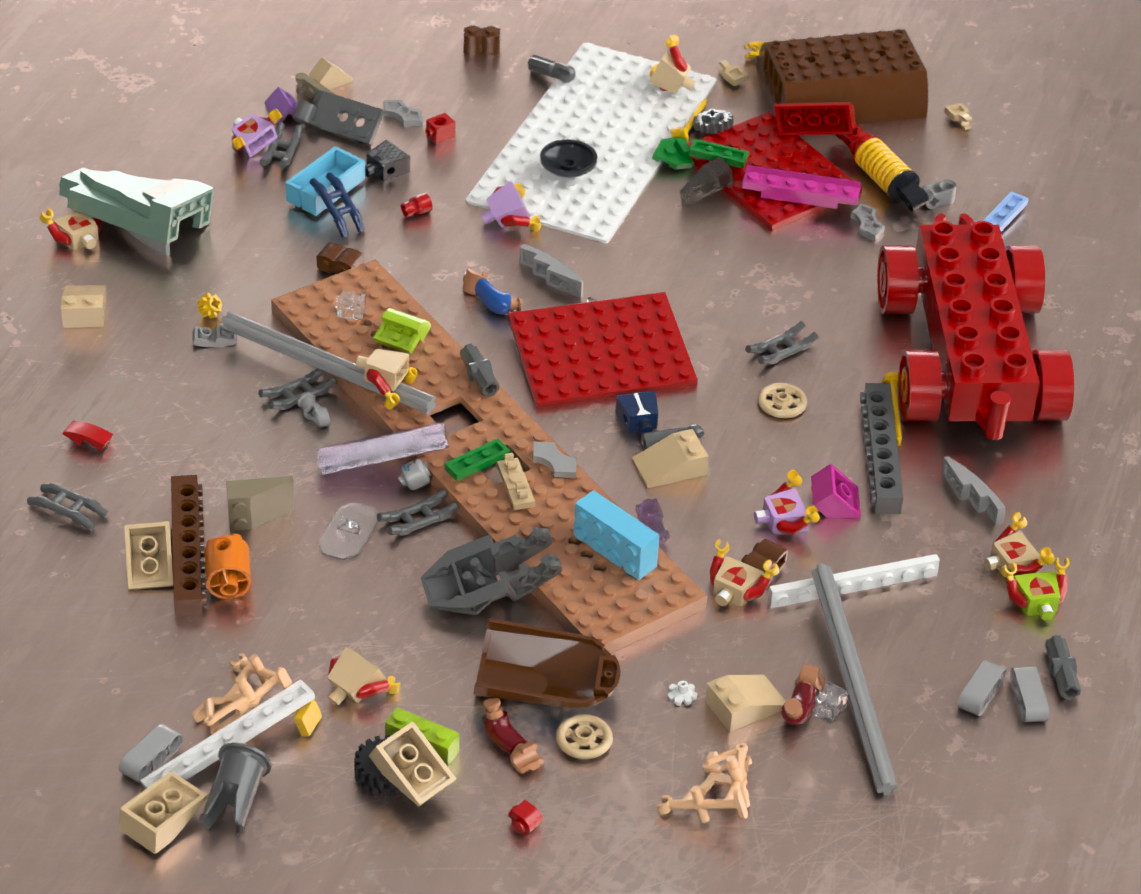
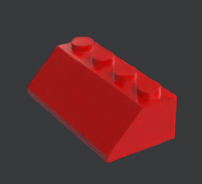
M850 102L774 105L779 135L853 134L856 118L854 105Z

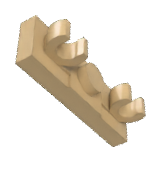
M513 453L504 454V460L497 461V469L513 510L535 507V499L519 459L514 458Z

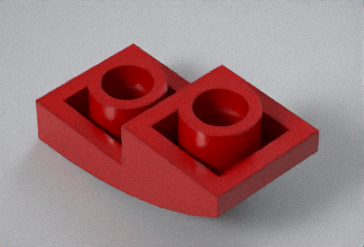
M75 420L62 433L79 445L86 441L101 451L114 435L96 425Z

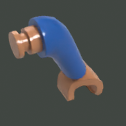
M467 267V271L464 272L463 290L465 292L477 295L484 305L495 314L508 315L509 311L514 312L516 310L518 312L522 310V298H517L516 300L515 297H511L510 293L501 292L494 288L487 281V272L482 271V274Z

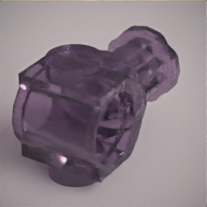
M657 498L645 499L641 504L636 505L635 510L638 520L659 534V544L666 542L670 538V533L664 528V516Z

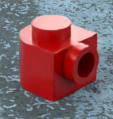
M527 800L513 806L508 813V817L512 819L511 826L520 834H530L543 821L540 811Z

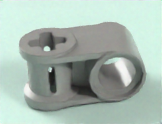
M947 179L923 185L922 188L929 197V202L925 204L927 208L934 209L953 204L955 202L956 183Z

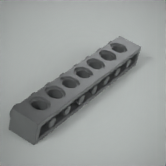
M865 383L864 391L860 392V404H864L861 410V416L865 418L863 419V431L867 432L864 436V445L868 446L866 447V460H870L867 464V474L871 475L869 476V489H873L870 494V503L874 504L875 513L901 514L903 490L891 386L888 383Z

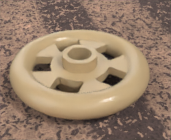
M788 383L770 384L764 387L758 395L760 408L768 415L776 418L796 417L806 409L808 403L805 393L797 386ZM791 395H795V396H797L798 398L793 399V397H792ZM771 396L772 400H766V397ZM792 404L796 406L793 409L789 408Z
M579 714L565 719L559 725L556 732V740L561 750L569 756L578 759H592L601 756L610 748L613 735L609 725L602 719L593 715ZM574 725H578L575 731H573L570 728ZM590 725H593L598 729L594 731ZM572 737L574 743L569 744L566 738ZM596 737L603 739L601 744L595 743ZM579 747H590V749L582 750Z

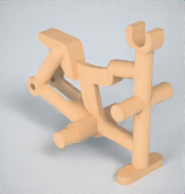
M240 653L238 655L239 661L229 662L235 672L241 671L234 680L235 685L223 698H207L203 704L194 710L192 716L195 722H200L204 719L205 724L211 727L210 733L213 735L259 706L260 698L278 683L282 685L283 689L291 686L293 683L286 670L279 667L276 669V672L264 668L257 654L251 655L249 662L245 654ZM251 673L257 674L262 683L255 691H253L250 683L246 680ZM236 709L234 715L219 723V719Z
M740 743L734 749L720 754L710 752L702 765L705 776H708L700 786L691 787L690 791L681 800H672V797L669 795L661 796L662 804L656 805L660 814H667L671 809H697L700 821L706 823L710 820L707 809H737L740 818L746 819L748 815L747 808L750 806L749 794L746 788L748 767L752 763L751 757L746 756L748 751L747 744ZM725 759L727 761L726 764H723L721 766L717 764V762L723 761ZM729 771L730 775L723 774V772ZM715 783L730 786L724 799H703V796L706 795V792Z

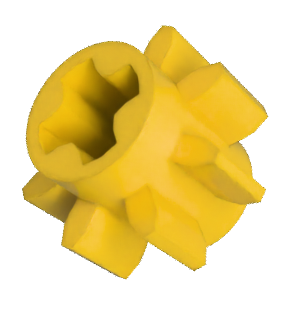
M210 293L202 295L201 299L197 300V310L203 318L209 316L212 319L222 312V302L216 294L211 296Z

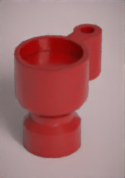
M427 193L409 198V201L400 205L405 218L413 216L414 213L422 215L433 209L432 201Z

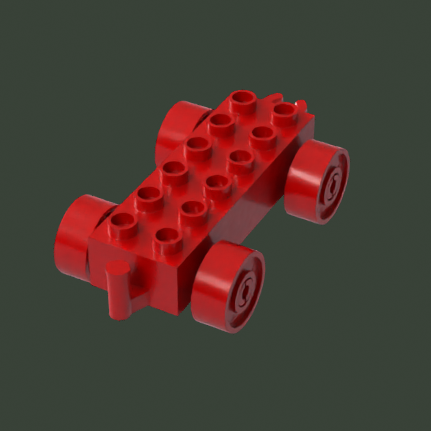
M940 213L934 218L932 225H919L916 249L913 245L881 246L877 265V296L880 312L882 314H913L917 305L918 293H921L933 350H903L901 353L898 370V401L903 421H937L942 399H944L948 421H976L985 431V436L991 440H999L1003 437L1006 421H1032V419L1034 421H1067L1070 418L1074 401V369L1071 355L1068 350H1033L1032 352L1022 314L1040 313L1044 302L1045 262L1039 245H1008L1005 248L999 225H993L987 221L974 222L969 215L964 213L960 214L958 225H953L946 221L945 214Z

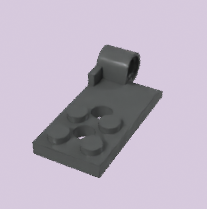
M318 90L312 104L299 100L292 118L306 126L372 146L385 111ZM347 113V120L340 121V116ZM363 118L365 120L364 124L357 127L356 122Z

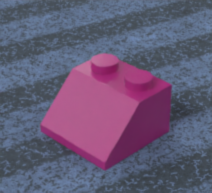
M829 464L811 476L812 505L817 508L818 512H821L827 518L858 519L861 517L858 486L836 467Z

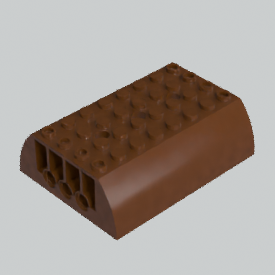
M905 29L816 38L809 37L806 39L784 41L775 40L765 42L760 49L757 70L773 106L775 104L850 102L854 105L856 124L927 118V70Z

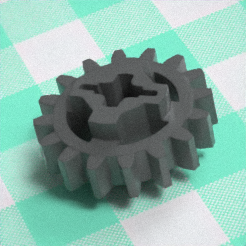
M708 109L709 111H703L702 114L698 113L693 119L695 131H700V133L706 132V134H713L718 131L724 132L723 129L729 130V127H733L734 124L731 112H727V110L720 111V109Z

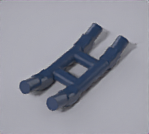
M331 172L326 174V179L335 189V191L327 193L324 185L315 178L309 181V184L322 198L332 215L341 238L349 236L342 215L350 213L357 231L365 230L359 210L356 209L338 177H335ZM341 197L346 206L337 209L332 200Z

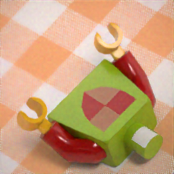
M1059 557L1055 560L1054 568L1058 571V574L1055 571L1014 575L1013 577V574L1017 571L1016 564L1012 562L1009 565L1011 572L1007 570L1006 564L1003 565L1000 572L1004 577H1007L1005 582L1010 601L1022 608L1026 615L1040 614L1041 618L1045 621L1052 619L1054 613L1058 611L1059 604L1064 601L1067 592L1065 569L1069 565V559L1065 558V566L1059 564Z

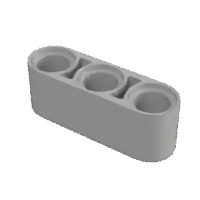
M986 659L983 660L962 691L957 707L980 716L1002 684L1007 669Z
M1036 666L1012 667L1010 671L1011 685L1023 722L1048 721L1049 706Z
M159 724L122 758L119 764V772L141 783V779L156 771L179 749L183 736L164 724Z

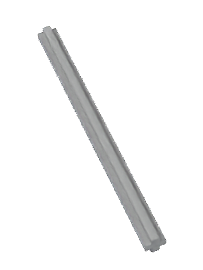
M230 311L221 320V323H223L222 328L382 395L374 384L364 380L365 370L356 368V364ZM400 383L395 391H390L399 395V403L423 413L430 414L431 410L435 409L436 402L434 401L436 397L416 388Z
M821 563L817 565V569L811 570L876 791L877 793L883 792L884 795H890L892 790L898 789V785L831 566L825 567V564Z

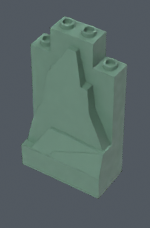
M83 167L62 176L59 182V195L68 199V208L164 244H169L178 239L180 221L187 217L193 219V227L198 229L210 224L214 187L195 180L173 178L170 181L136 177L116 170L103 172Z

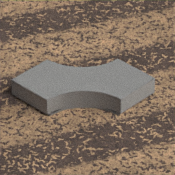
M383 100L384 117L398 119L404 127H423L422 111L420 109H412L406 106L402 100Z
M862 203L851 212L850 218L857 221L860 225L858 235L876 241L884 232L885 226L878 222L875 217L877 209Z
M534 442V463L543 464L550 468L554 477L576 478L577 458L562 454L557 449L555 442Z

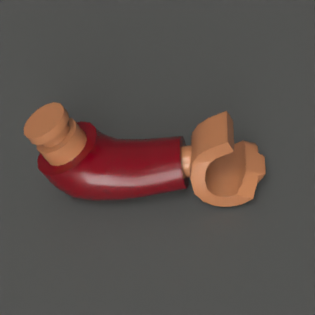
M808 664L803 665L798 678L795 680L792 697L782 707L783 719L788 724L800 725L808 721L814 708L817 691H822L826 680L819 673V667Z
M491 698L484 701L483 705L486 709L482 717L484 731L497 746L511 755L510 760L515 770L523 774L540 768V765L545 762L535 750L537 743L533 741L527 742L513 728L509 721L508 713L502 710L500 706V699Z

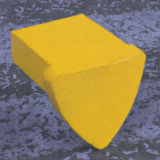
M314 699L294 711L297 713L294 721L301 736H310L322 718L320 709Z

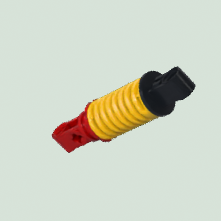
M856 123L853 134H835L850 149L853 155V162L862 168L888 195L890 200L896 203L903 202L912 212L929 202L926 191L919 186L920 178L918 174L907 167L880 140V137L865 133Z

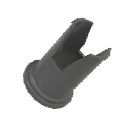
M233 742L224 744L219 749L218 758L221 764L204 810L200 814L199 821L206 829H210L224 811L226 803L234 805V821L237 823L236 835L239 836L244 832V826L261 778L270 773L272 763L270 758L261 750L244 743Z

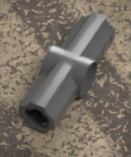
M472 344L465 345L460 350V357L466 365L470 381L476 382L482 394L487 395V397L494 396L499 391V383L493 375L489 359L483 358L477 346Z
M1054 635L1047 639L1045 643L1049 657L1050 676L1055 678L1060 696L1064 697L1065 700H1072L1080 695L1081 692L1076 675V659L1074 656H1070L1066 640L1060 635Z

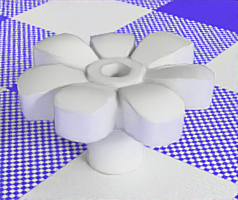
M682 680L678 682V686L675 684L669 686L668 699L674 701L675 705L681 706L683 702L685 705H690L692 701L697 700V693L694 692L695 686L693 684L688 685L687 681Z

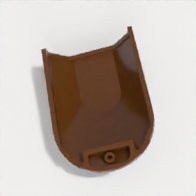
M489 618L473 695L568 708L589 707L606 700L616 690L620 680V665L616 656L611 655L605 649V645L594 638L576 633Z

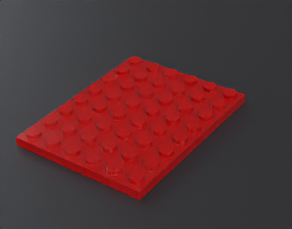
M770 112L729 127V130L723 129L724 132L718 131L699 139L749 151V157L744 168L690 156L694 162L693 165L771 231L828 207L761 198V191L743 189L746 165L853 180L800 136L779 135L776 117Z
M666 292L508 313V321L536 408L613 398L617 395L697 386L698 379Z

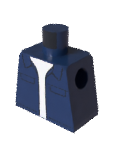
M655 391L616 396L615 412L628 432L640 431L642 435V433L652 432L653 429L657 428L658 406Z

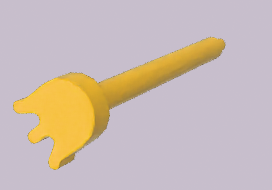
M707 99L699 103L682 131L679 126L676 128V131L673 128L670 130L672 138H685L686 142H688V132L693 126L694 116H697L698 113L701 114L707 104Z
M887 372L880 383H888L891 386L897 445L900 446L902 432L897 398L898 373Z

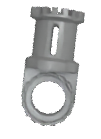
M304 392V394H301V397H298L297 404L303 409L305 418L313 419L317 428L330 425L327 409L325 407L321 408L315 402L314 394Z

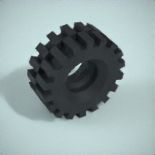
M385 735V739H380V736H376L375 741H371V739L366 740V746L361 744L359 751L356 750L354 758V773L358 786L361 789L365 787V792L368 794L374 791V796L378 797L380 793H384V797H389L391 792L394 795L399 794V789L382 775L369 757V754L377 745L390 737Z

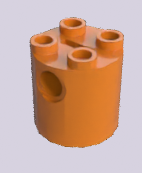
M236 533L209 539L205 548L207 589L212 595L222 599H235L243 596L252 585L248 544L242 539L241 535Z

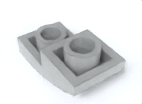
M220 324L216 325L215 330L194 326L192 331L193 345L203 347L236 345L237 334L223 329V325Z

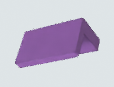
M279 86L264 102L270 112L277 109L283 116L278 119L277 123L282 122L288 114L293 116L297 107V103L292 95Z

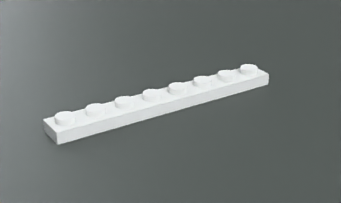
M937 554L836 573L833 576L839 595L937 576L940 559ZM813 578L769 586L768 604L770 608L819 599Z
M300 679L141 779L142 786L146 790L170 771H173L185 780L189 779L219 760L218 752L221 746L227 743H245L315 699L314 692Z

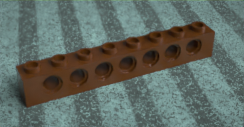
M197 475L171 476L175 617L203 615L202 606H207L206 592H202V590H206V576H201V574H206L205 560H201V558H205V545H200V542H205L204 529H200V527H204V516L199 514V512H203V498H199L203 496L202 483L198 484Z

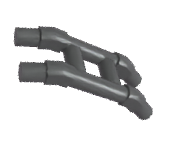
M278 122L275 129L278 138L270 143L267 152L260 160V164L266 166L271 163L273 158H280L279 167L281 169L288 167L300 142L303 127L295 125L291 141L282 140L284 123ZM277 146L288 148L286 152L276 150Z
M800 321L794 327L792 326L789 330L785 331V333L765 342L747 345L745 350L747 353L754 354L763 353L768 350L771 355L760 356L758 362L759 364L773 365L799 351L808 349L819 336L813 332L807 338L805 337L803 340L795 343L792 339L806 327ZM783 342L789 348L780 351L776 345Z
M317 368L304 375V377L282 386L260 389L258 394L259 397L277 398L283 394L287 399L270 401L269 408L287 410L297 405V399H299V396L301 397V394L295 396L291 392L292 390L301 387L306 393L309 392L314 394L315 397L326 394L330 388L337 384V381L331 377L326 382L313 388L310 384L317 381L325 373V371Z
M57 483L41 484L40 486L41 492L56 494L52 500L44 496L27 498L28 505L50 509L72 519V521L77 522L80 526H84L89 531L93 530L95 524L87 516L79 512L83 506L92 512H96L102 518L109 512L95 499L87 498ZM65 498L75 502L69 508L60 505Z
M443 488L424 501L400 510L378 513L377 520L379 522H396L402 518L406 524L389 526L387 533L389 535L404 536L425 526L446 520L459 507L453 502L434 514L430 508L435 507L448 496V493ZM421 511L425 517L415 521L411 514Z

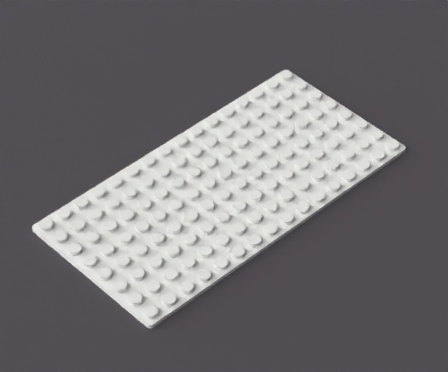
M583 43L567 64L575 69L576 76L574 80L570 83H563L561 80L556 79L466 197V203L490 210L486 200L498 186H504L509 181H512L514 186L516 183H520L522 189H525V196L522 200L531 216L529 217L530 219L533 216H538L543 226L601 243H608L663 163L661 160L657 162L652 159L660 141L665 138H672L670 133L672 128L676 131V128L679 126L682 131L699 103L706 99L717 83V79L710 75L690 70L687 76L696 81L691 91L683 86H680L677 93L662 91L658 86L649 83L651 79L649 75L652 70L651 66L660 62L611 50L607 47L596 46L592 43ZM563 139L578 140L590 145L596 151L597 164L592 171L583 176L573 178L560 177L550 173L542 166L540 153L551 142Z

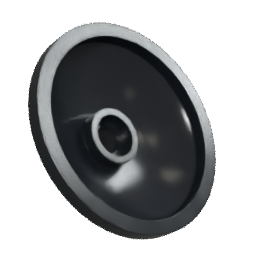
M563 139L547 144L541 150L540 162L547 171L556 176L573 178L583 176L595 168L597 153L590 145L582 141Z

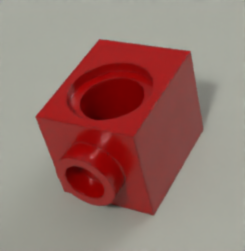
M446 113L426 119L425 133L428 138L439 144L455 137L456 122Z

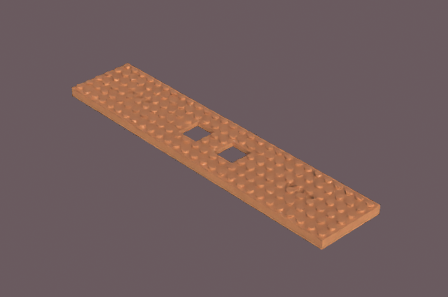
M376 259L271 299L272 313L297 340L355 364L358 356L369 358L376 349L401 352L392 348L388 349L390 347L376 343L373 339L383 322L382 315L389 308L430 322L431 328L423 342H418L412 354L409 355V368L412 367L417 370L416 379L412 384L406 383L404 379L401 381L403 384L436 397L434 401L436 402L435 409H432L430 414L423 413L402 403H398L389 410L384 405L387 397L335 375H330L409 461L418 458L428 463L429 467L427 468L432 473L429 483L438 492L443 488L445 489L448 496L444 499L449 504L455 502L458 505L459 509L456 512L480 538L490 535L493 543H496L513 535L529 538L533 531L532 528L536 526L538 529L546 528L549 530L552 544L521 564L525 563L529 567H535L542 563L541 559L544 555L558 556L562 566L561 573L534 589L531 593L567 632L594 638L603 643L605 649L612 654L706 609L707 595L660 547H658L657 567L640 580H637L632 575L627 574L623 566L620 568L610 562L606 557L594 551L590 546L573 535L574 520H576L574 518L575 503L591 491H596L616 506L618 505L577 463L576 478L554 477L552 470L547 466L533 462L534 442L555 441L500 385L499 391L494 396L487 397V395L482 394L476 382L470 381L466 365L460 357V350L463 348ZM462 403L479 422L447 435L430 415ZM498 438L510 449V453L514 454V458L519 459L521 466L526 470L524 473L535 499V507L513 510L503 482L495 485L482 471L456 481L444 470V463ZM555 442L557 449H558L562 454H564V455H566V456H569V455ZM520 565L516 566L511 571L520 569ZM597 569H602V570H604V572L595 571V570H597Z

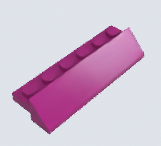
M746 165L742 188L761 191V198L837 209L838 203L857 205L861 182Z

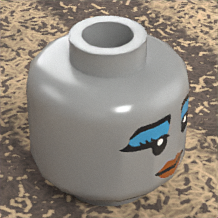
M417 458L402 465V474L399 475V479L403 487L408 486L411 490H417L429 484L432 473L429 472L427 468L429 465L426 461Z

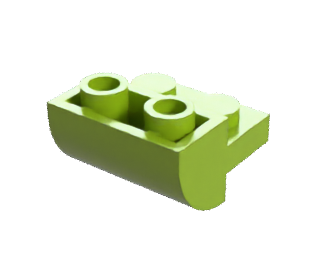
M389 308L382 315L383 322L373 339L376 343L411 355L418 342H423L431 328V324L429 321Z

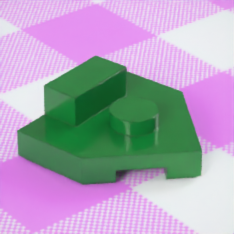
M685 138L662 139L652 156L653 160L657 162L661 160L670 164L669 167L675 170L692 168L694 164L689 156L690 146Z

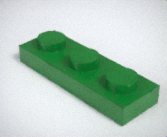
M694 139L689 149V156L744 168L749 157V151Z
M497 438L444 463V470L456 481H460L496 464L497 461L504 460V454L510 453V449Z

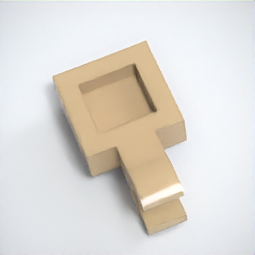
M727 60L719 62L722 68L718 69V73L733 86L748 80V74L738 65L732 67Z
M962 103L945 106L944 113L953 122L959 121L963 130L971 129L968 123L972 121L970 111Z

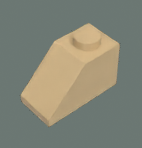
M323 57L320 58L309 74L315 81L329 90L353 81V78L347 72Z

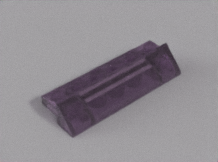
M445 421L318 448V468H321L324 475L449 448Z

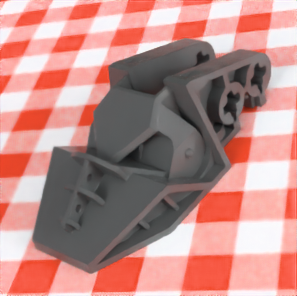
M536 526L532 528L533 531L529 538L513 535L496 543H493L490 535L447 551L420 577L430 608L478 615L492 601L507 595L514 602L556 577L562 571L557 555L551 556L547 554L542 556V563L535 567H529L525 563L521 564L552 544L549 530L546 528L538 529ZM520 565V569L507 573L516 566ZM498 574L501 579L500 581H498L496 575Z

